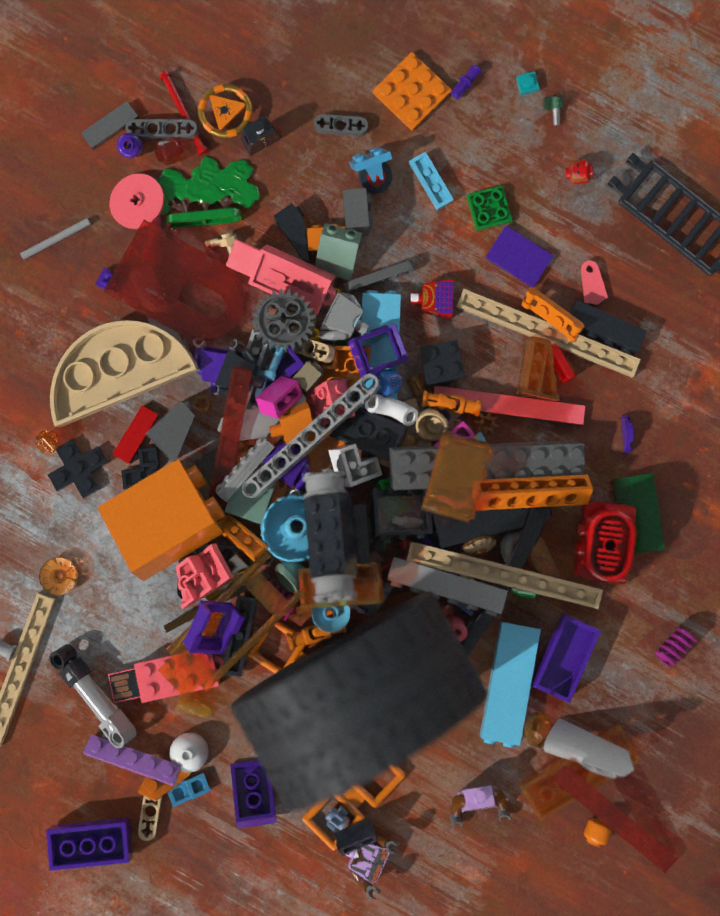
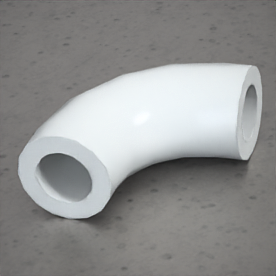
M374 394L365 402L368 412L388 416L406 426L413 425L418 418V411L415 408L388 396Z

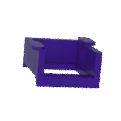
M396 324L378 327L371 330L370 333L353 338L348 342L360 378L366 374L375 376L380 371L409 361ZM388 333L397 360L370 368L361 341Z
M199 600L197 614L186 638L182 642L190 654H223L232 634L238 633L244 617L231 602ZM211 612L224 613L214 636H202L212 615Z

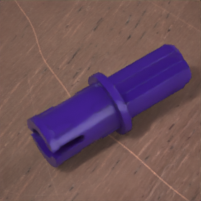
M473 64L466 74L460 77V81L451 91L453 98L460 99L466 90L472 87V83L481 74L478 66Z

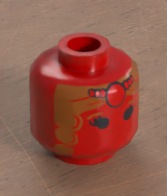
M587 159L572 160L569 163V168H565L566 179H570L573 185L587 184L593 178V164L589 163Z

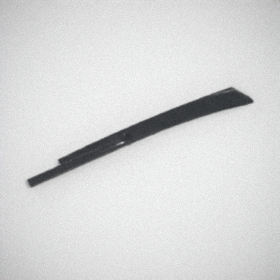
M536 507L530 508L527 520L507 566L523 569L545 527V523ZM497 583L494 586L500 589L507 590V595L512 588ZM481 608L468 629L466 638L460 642L465 650V654L468 656L494 618L493 615L485 613L486 609Z

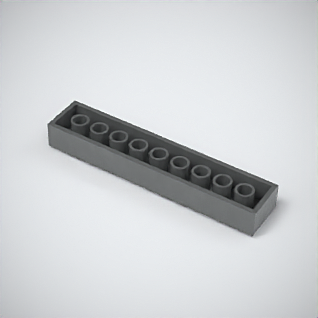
M579 441L389 447L390 487L394 490L473 487L474 480L584 475L585 444Z

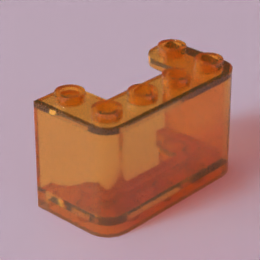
M442 430L440 446H438L426 495L423 498L422 510L469 522L470 519L473 520L475 517L476 505L474 503L475 500L479 501L482 489L479 488L481 481H485L487 469H484L486 461L490 462L493 450L490 448L489 442Z

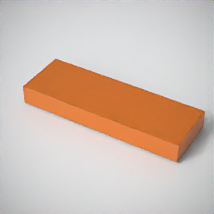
M228 513L218 522L224 532L222 535L254 562L268 551V545L231 514Z

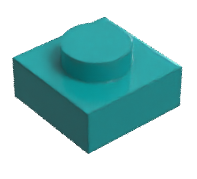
M535 71L517 75L516 81L520 96L539 92Z

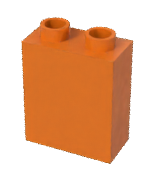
M177 459L97 507L131 573L142 581L147 580L224 533L218 520L225 517V513L214 496L207 500L203 497L199 489L208 484L196 465L187 469Z

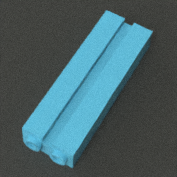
M367 290L366 293H362L363 313L361 321L369 324L365 334L384 325L391 326L393 324H396L399 332L401 294H397L395 291H386L385 294H381L375 290ZM388 333L361 341L362 346H371L370 368L397 360ZM398 366L389 368L395 370L398 373ZM373 379L366 382L367 389L373 388ZM397 393L388 395V397L397 399Z
M500 621L488 686V696L485 702L480 737L484 739L485 743L495 744V742H501L503 746L514 748L515 745L520 746L541 629Z

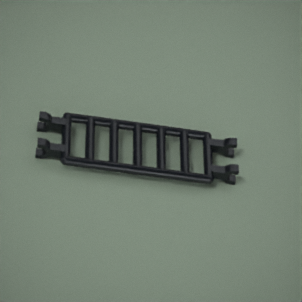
M632 153L625 163L640 172L638 177L629 187L621 183L615 175L607 184L609 188L621 195L618 203L708 276H712L715 272L720 274V255L710 267L701 260L720 237V225L695 255L687 249V246L711 217L720 223V213L655 161H650L646 165L635 153ZM654 170L661 178L637 207L633 206L627 200L651 171ZM669 182L676 190L653 218H648L642 212L663 186ZM684 194L691 201L666 231L663 230L657 223L680 195ZM699 206L705 211V214L682 242L679 243L672 235L692 210Z

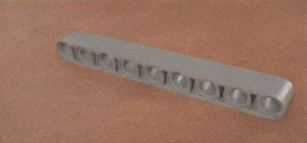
M366 374L253 474L243 484V494L249 498H258L378 392L381 386L379 379L372 374ZM369 379L375 380V386L372 389L366 388V382ZM359 392L360 400L352 402V394ZM344 405L345 413L340 416L337 415L336 410L338 406ZM329 418L331 424L329 428L324 429L322 421ZM314 431L316 438L314 441L309 442L307 435L309 432ZM299 444L301 452L298 455H294L293 447ZM284 457L286 460V466L284 468H280L278 466V461L280 458ZM269 470L272 477L269 481H265L263 475ZM253 483L257 487L255 494L249 492V487Z

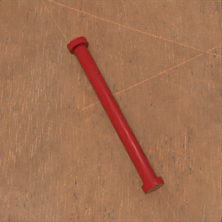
M165 71L161 73L159 77L164 81L182 118L191 120L170 78V72ZM189 125L188 128L189 132L191 130H194V128L191 125ZM199 134L193 138L198 148L199 156L209 152L208 147L204 145Z

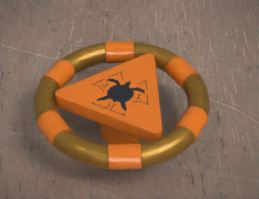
M220 84L207 90L198 106V117L203 128L210 134L220 138H231L241 134L242 129L250 124L253 115V107L248 95L241 88L230 84ZM224 91L233 92L244 103L214 96V94ZM209 99L211 100L219 130L215 129L205 117V109ZM246 107L243 122L237 128L222 131Z

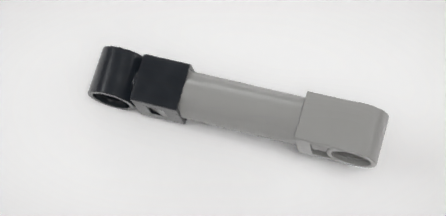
M65 644L49 655L51 665L55 669L61 670L59 675L69 688L74 686L101 722L99 727L104 733L102 738L109 739L116 748L123 747L135 738L136 729L134 725L128 720L121 709L116 711L90 677L89 674L92 671L81 657L77 658L75 648L70 644Z

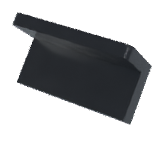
M370 818L334 833L336 847L342 856L378 841Z

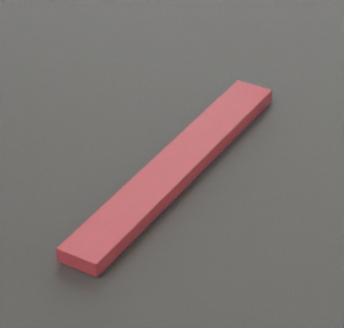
M434 386L433 394L444 393L446 397L448 395H457L469 400L477 401L481 399L480 412L583 425L585 406L442 386ZM456 398L455 408H458L459 399Z

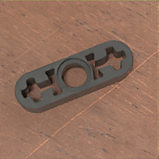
M320 114L314 119V128L320 134L364 136L368 131V122L363 117ZM321 120H324L325 124H330V120H332L333 129H330V125H324V128H320L319 123H321ZM338 121H344L346 128L339 130L335 125ZM349 122H352L351 130H349ZM358 123H362L363 127L359 131L357 127L353 126H358Z

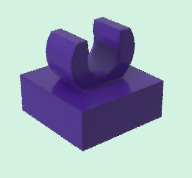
M104 268L95 285L114 294L122 277Z

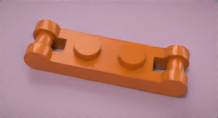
M529 288L526 293L527 297L522 301V306L525 309H531L566 335L569 341L576 342L579 337L578 333L583 330L584 324L537 289Z

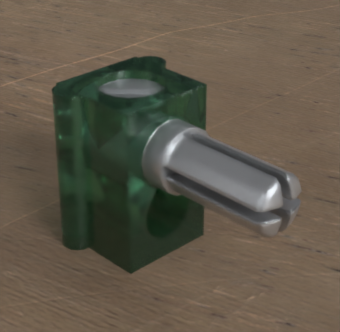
M563 96L544 97L542 100L543 111L553 110V125H560V110L563 109Z

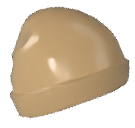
M426 409L418 415L416 431L421 438L436 441L443 438L448 432L449 423L438 411Z

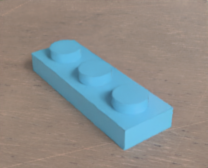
M426 152L409 161L410 166L437 211L454 201Z

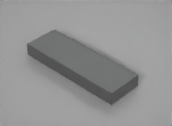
M126 101L81 132L92 150H94L123 130L128 121L139 119L128 101Z

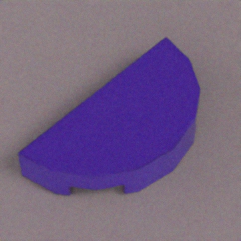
M621 415L624 453H630L633 450L631 442L634 441L633 423H630L631 417L629 415Z

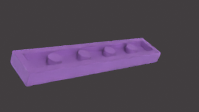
M92 734L83 751L84 755L172 786L175 785L181 771V766L126 746L116 748L109 740Z

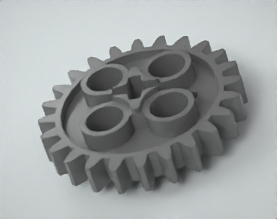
M280 289L279 294L272 290L271 297L265 294V301L259 299L261 306L255 305L257 312L252 313V317L255 318V320H252V325L256 326L253 328L254 333L260 332L257 335V339L264 338L262 345L269 343L270 350L276 346L277 352L280 351L281 347H284V351L287 352L288 347L295 351L296 344L302 347V340L308 342L306 335H313L310 329L315 328V324L312 323V321H315V316L311 315L314 313V309H308L310 302L304 303L305 296L298 298L297 291L294 295H291L290 289H288L286 294ZM290 307H295L298 311L291 314L287 310ZM274 308L278 310V313L270 315L268 311ZM281 318H285L286 323L283 324ZM297 326L299 331L292 333L289 331V328ZM277 327L280 331L277 334H272L269 330Z

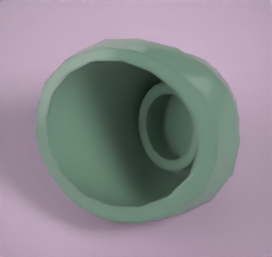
M283 561L276 565L275 574L286 590L297 594L306 582L307 569L299 562Z

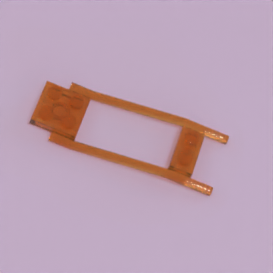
M268 552L258 558L215 601L225 602L244 585L273 616L216 672L198 653L190 654L182 642L186 638L191 625L166 648L172 657L158 671L185 699L199 685L207 692L307 593L303 588H300L287 601L258 571L271 558Z

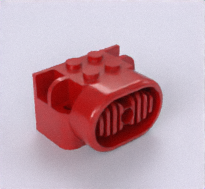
M589 500L588 505H583L581 522H578L576 527V534H579L578 542L575 541L574 543L576 559L573 575L600 582L626 584L628 571L633 563L636 541L635 507ZM608 540H613V547L606 550L605 543Z

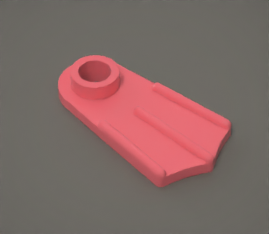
M591 260L584 262L581 266L584 303L598 305L608 298L597 263ZM587 266L592 267V273L587 272Z

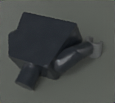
M234 339L236 342L234 347L229 346L231 350L227 352L214 385L218 387V391L216 393L213 392V395L233 398L242 396L245 392H250L252 386L262 389L264 386L265 378L257 375L259 366L256 365V359L249 349L244 346L243 342Z

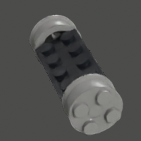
M333 469L321 470L319 474L314 472L305 473L304 478H302L303 482L306 483L307 492L304 495L310 576L311 582L315 583L316 596L313 597L315 603H337L338 600L352 601L356 600L355 596L358 595L354 592L353 579L358 575L351 495L344 488L346 474L343 471L334 472Z

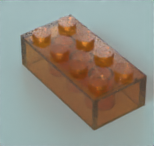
M381 563L357 564L358 575L353 579L354 592L358 594L355 596L356 600H338L337 603H315V600H313V597L316 596L315 583L311 582L310 568L299 569L301 609L384 603Z

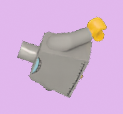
M335 289L337 295L321 325L320 330L322 331L313 329L312 332L317 336L310 337L312 340L321 342L322 340L350 339L354 330L365 335L369 324L360 320L363 310L354 295L341 293L339 289Z

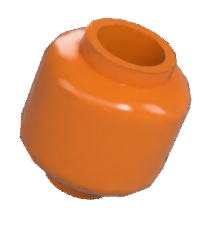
M601 816L590 818L584 830V836L587 838L586 841L597 847L606 845L613 830L608 824L609 820Z

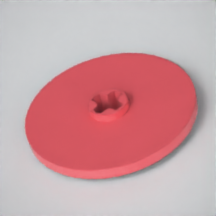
M132 174L123 178L115 186L110 197L112 216L119 224L129 229H141L149 226L160 216L164 207L162 187L154 178L146 174ZM137 198H139L140 201H138L137 205H135L134 202H136Z

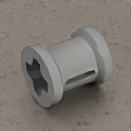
M0 638V656L5 657L6 661L10 662L15 654L17 645H9Z

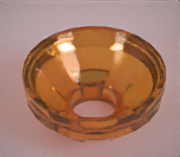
M536 711L524 721L523 734L530 745L538 748L544 747L546 738L552 729L549 715L546 712Z

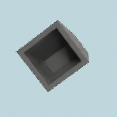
M178 402L145 433L172 462L177 459L195 416L192 413L194 409L188 402Z

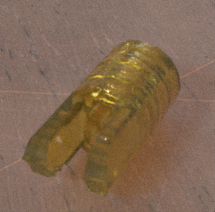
M186 694L181 695L176 706L177 710H181L193 717L198 715L203 718H209L212 711L209 707L201 704V700Z

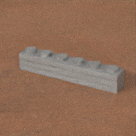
M264 437L258 439L256 445L249 449L248 454L242 457L240 463L216 487L215 492L227 502L273 450V444Z

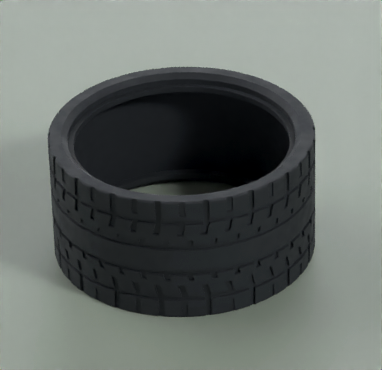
M431 591L408 599L352 628L347 633L341 634L263 680L230 704V709L236 720L241 722L240 727L250 745H253L252 748L262 767L265 768V773L275 791H277V795L286 810L298 811L321 804L376 778L446 735L473 714L488 696L486 687L478 676L468 655L465 654V650L455 632H452L453 629L444 612L439 610L440 605Z

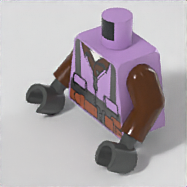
M493 786L465 789L458 792V795L454 796L452 800V815H450L452 828L457 823L460 824V827L463 826L462 812L497 807L499 820L502 821V817H508V820H510V810L507 807L504 792L500 789H495Z
M376 834L378 841L346 854V856L350 857L348 867L350 868L351 875L356 883L366 892L367 897L376 900L373 896V891L381 893V890L372 886L376 885L389 853H398V851L393 849V845H400L399 841H391L380 834Z

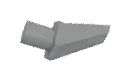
M395 516L392 522L400 530L420 526L423 520L407 516L402 518Z

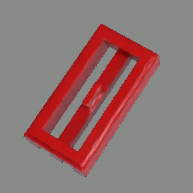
M557 344L545 350L563 383L575 377Z

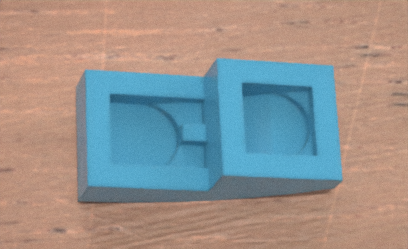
M204 773L183 780L167 793L173 807L190 799L204 795L211 790Z

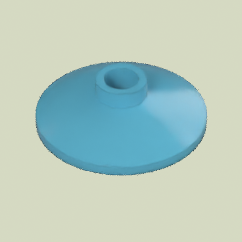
M338 600L337 603L314 602L312 606V619L316 626L325 632H337L343 629L349 621L350 608L347 601ZM327 610L332 611V617L327 616Z

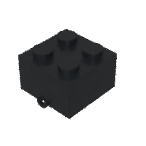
M458 340L420 347L427 387L442 384L447 386L452 382L465 380Z

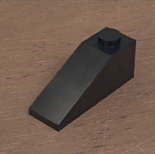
M291 203L274 215V221L300 258L309 263L302 218L304 214L298 206L295 208L293 203Z

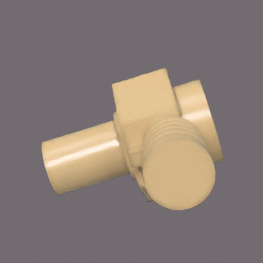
M227 232L221 235V239L215 238L205 241L206 248L218 245L220 247L226 246L230 256L237 238L236 234L233 235L232 232Z

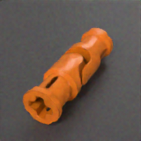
M424 390L421 407L429 406L435 407L437 410L445 409L449 412L460 414L466 412L479 416L481 399L475 401L457 395H448L446 397L444 393L433 394ZM456 398L459 399V405L457 409H455Z
M316 625L303 628L302 631L297 633H287L286 637L290 649L294 650V647L303 644L310 645L322 639H329L332 635L347 633L345 626L337 632H325ZM309 630H311V632H312V633H311V636H312L313 639H311L310 636H309V633H308Z

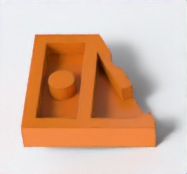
M180 771L174 786L145 777L138 793L156 802L183 780L188 779L191 773Z

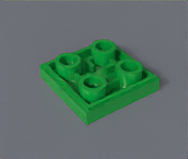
M503 185L466 195L476 232L512 223L513 220Z

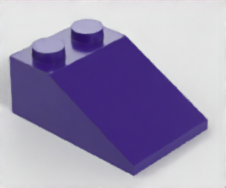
M260 761L230 764L235 818L238 829L277 823L273 786Z

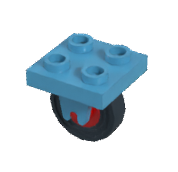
M376 147L371 149V153L367 155L360 153L352 156L353 160H350L349 164L351 169L356 172L359 171V182L362 188H366L367 192L373 194L382 193L388 189L393 177L392 170L385 161L392 159L390 151Z

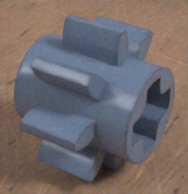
M341 805L338 809L333 806L325 816V819L328 820L326 826L333 831L336 827L342 830L349 820L346 816L348 811Z

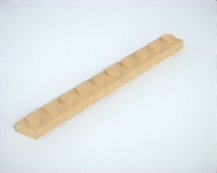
M463 289L456 306L458 309L551 346L557 344L561 350L631 378L634 377L640 362L639 358L579 335L576 342H571L566 338L565 334L550 323L466 289Z
M411 542L406 560L596 609L599 608L603 592L599 588Z

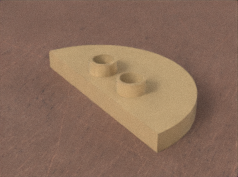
M128 320L100 325L79 337L67 349L55 370L50 391V408L54 426L63 427L200 371L188 349L177 338L156 326Z

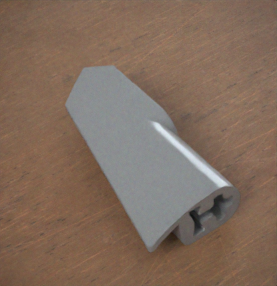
M302 394V397L291 407L298 405L302 402H305L306 399L304 394ZM257 406L222 418L217 430L236 442L271 436L269 426L280 424L279 418L261 414Z
M558 719L555 722L544 744V751L546 753L580 763L582 767L589 771L610 778H616L617 775L624 777L634 771L629 751L562 719Z

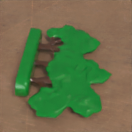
M207 156L202 159L200 166H196L192 170V178L188 180L179 171L166 168L160 174V177L155 179L164 192V207L161 214L169 212L172 207L181 212L168 215L166 217V226L171 229L241 221L240 209L229 208L232 203H238L245 208H249L255 200L259 199L258 187L246 181L250 177L253 168L248 165L247 161L238 160L230 162L227 167L221 170L217 161ZM230 195L231 200L227 201V196ZM178 197L182 201L183 206L181 204L177 205L173 198ZM193 201H199L203 204V211L188 212L187 206ZM216 201H220L224 207L223 209L208 210V206ZM168 202L173 203V206H169Z

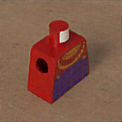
M454 280L424 283L422 285V293H411L410 304H421L422 314L451 319L453 316Z

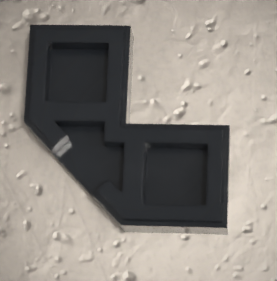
M158 447L138 449L140 468L121 470L124 490L158 470L160 467Z

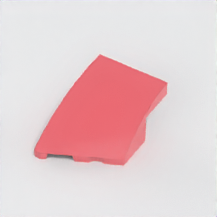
M211 544L197 555L188 556L176 566L179 579L178 588L182 592L183 600L180 603L181 608L184 609L194 604L234 577L216 544Z

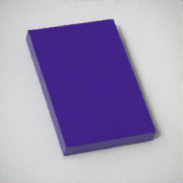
M505 226L485 258L533 288L553 255L508 226Z

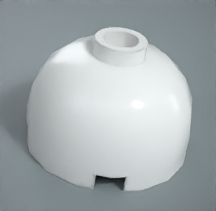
M196 733L181 734L173 741L170 747V760L172 763L181 766V772L191 773L197 771L204 766L208 759V744L202 736Z

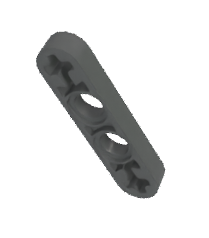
M132 119L127 122L125 127L127 133L135 134L140 139H193L199 134L198 125L189 119ZM156 124L158 126L157 132L150 134L149 127ZM171 124L175 125L176 131L173 134H168L167 127ZM136 125L138 128H144V132L136 130L134 133L131 128H134ZM180 125L183 129H188L189 125H191L194 130L188 133L186 130H181Z
M409 260L348 281L343 286L347 294H352L410 274L416 269L413 261Z

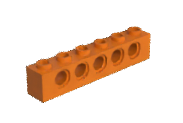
M588 475L474 480L471 498L475 511L588 505L593 487Z

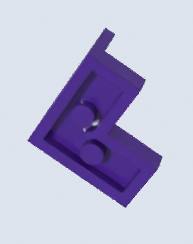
M290 347L287 350L288 355L278 365L275 380L280 376L292 379L304 366Z

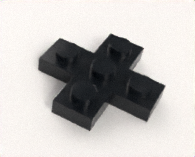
M73 439L55 448L64 464L62 467L47 474L56 491L59 492L74 483L82 498L85 499L101 490L92 472L108 464V461L99 446L83 455Z

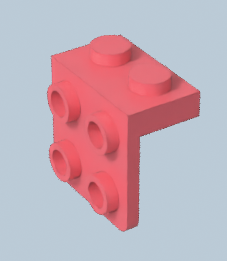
M345 379L325 381L307 392V402L310 406L312 421L348 390ZM344 405L338 406L336 410L339 416L343 415L346 411ZM329 418L322 421V427L331 423Z

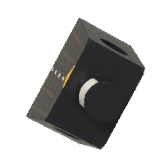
M263 116L242 129L240 140L249 156L279 141L281 138L267 116Z

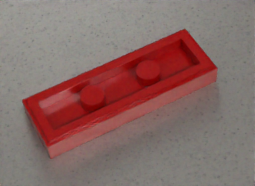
M142 405L112 455L130 464L147 437L145 433L155 424L159 415Z

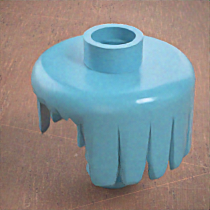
M292 494L279 498L270 505L261 522L262 540L268 545V551L282 561L301 562L309 559L304 495L297 496Z

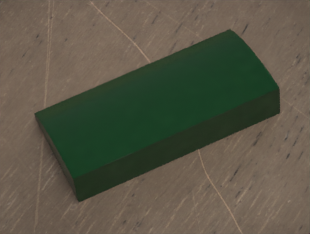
M653 473L612 479L615 502L631 505L636 508L634 554L665 550Z

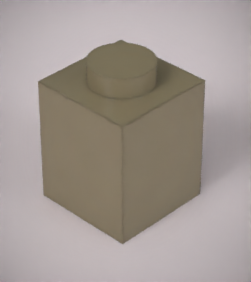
M311 360L307 361L292 379L298 381L299 385L307 392L325 375V372L322 370L323 366L320 363Z

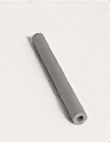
M86 218L21 252L20 255L25 260L91 225V223Z

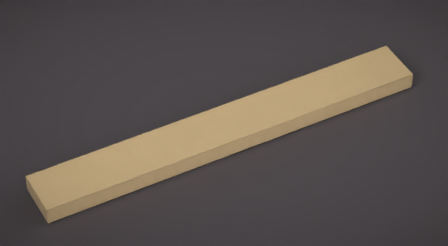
M37 592L0 691V747L4 743L57 598Z

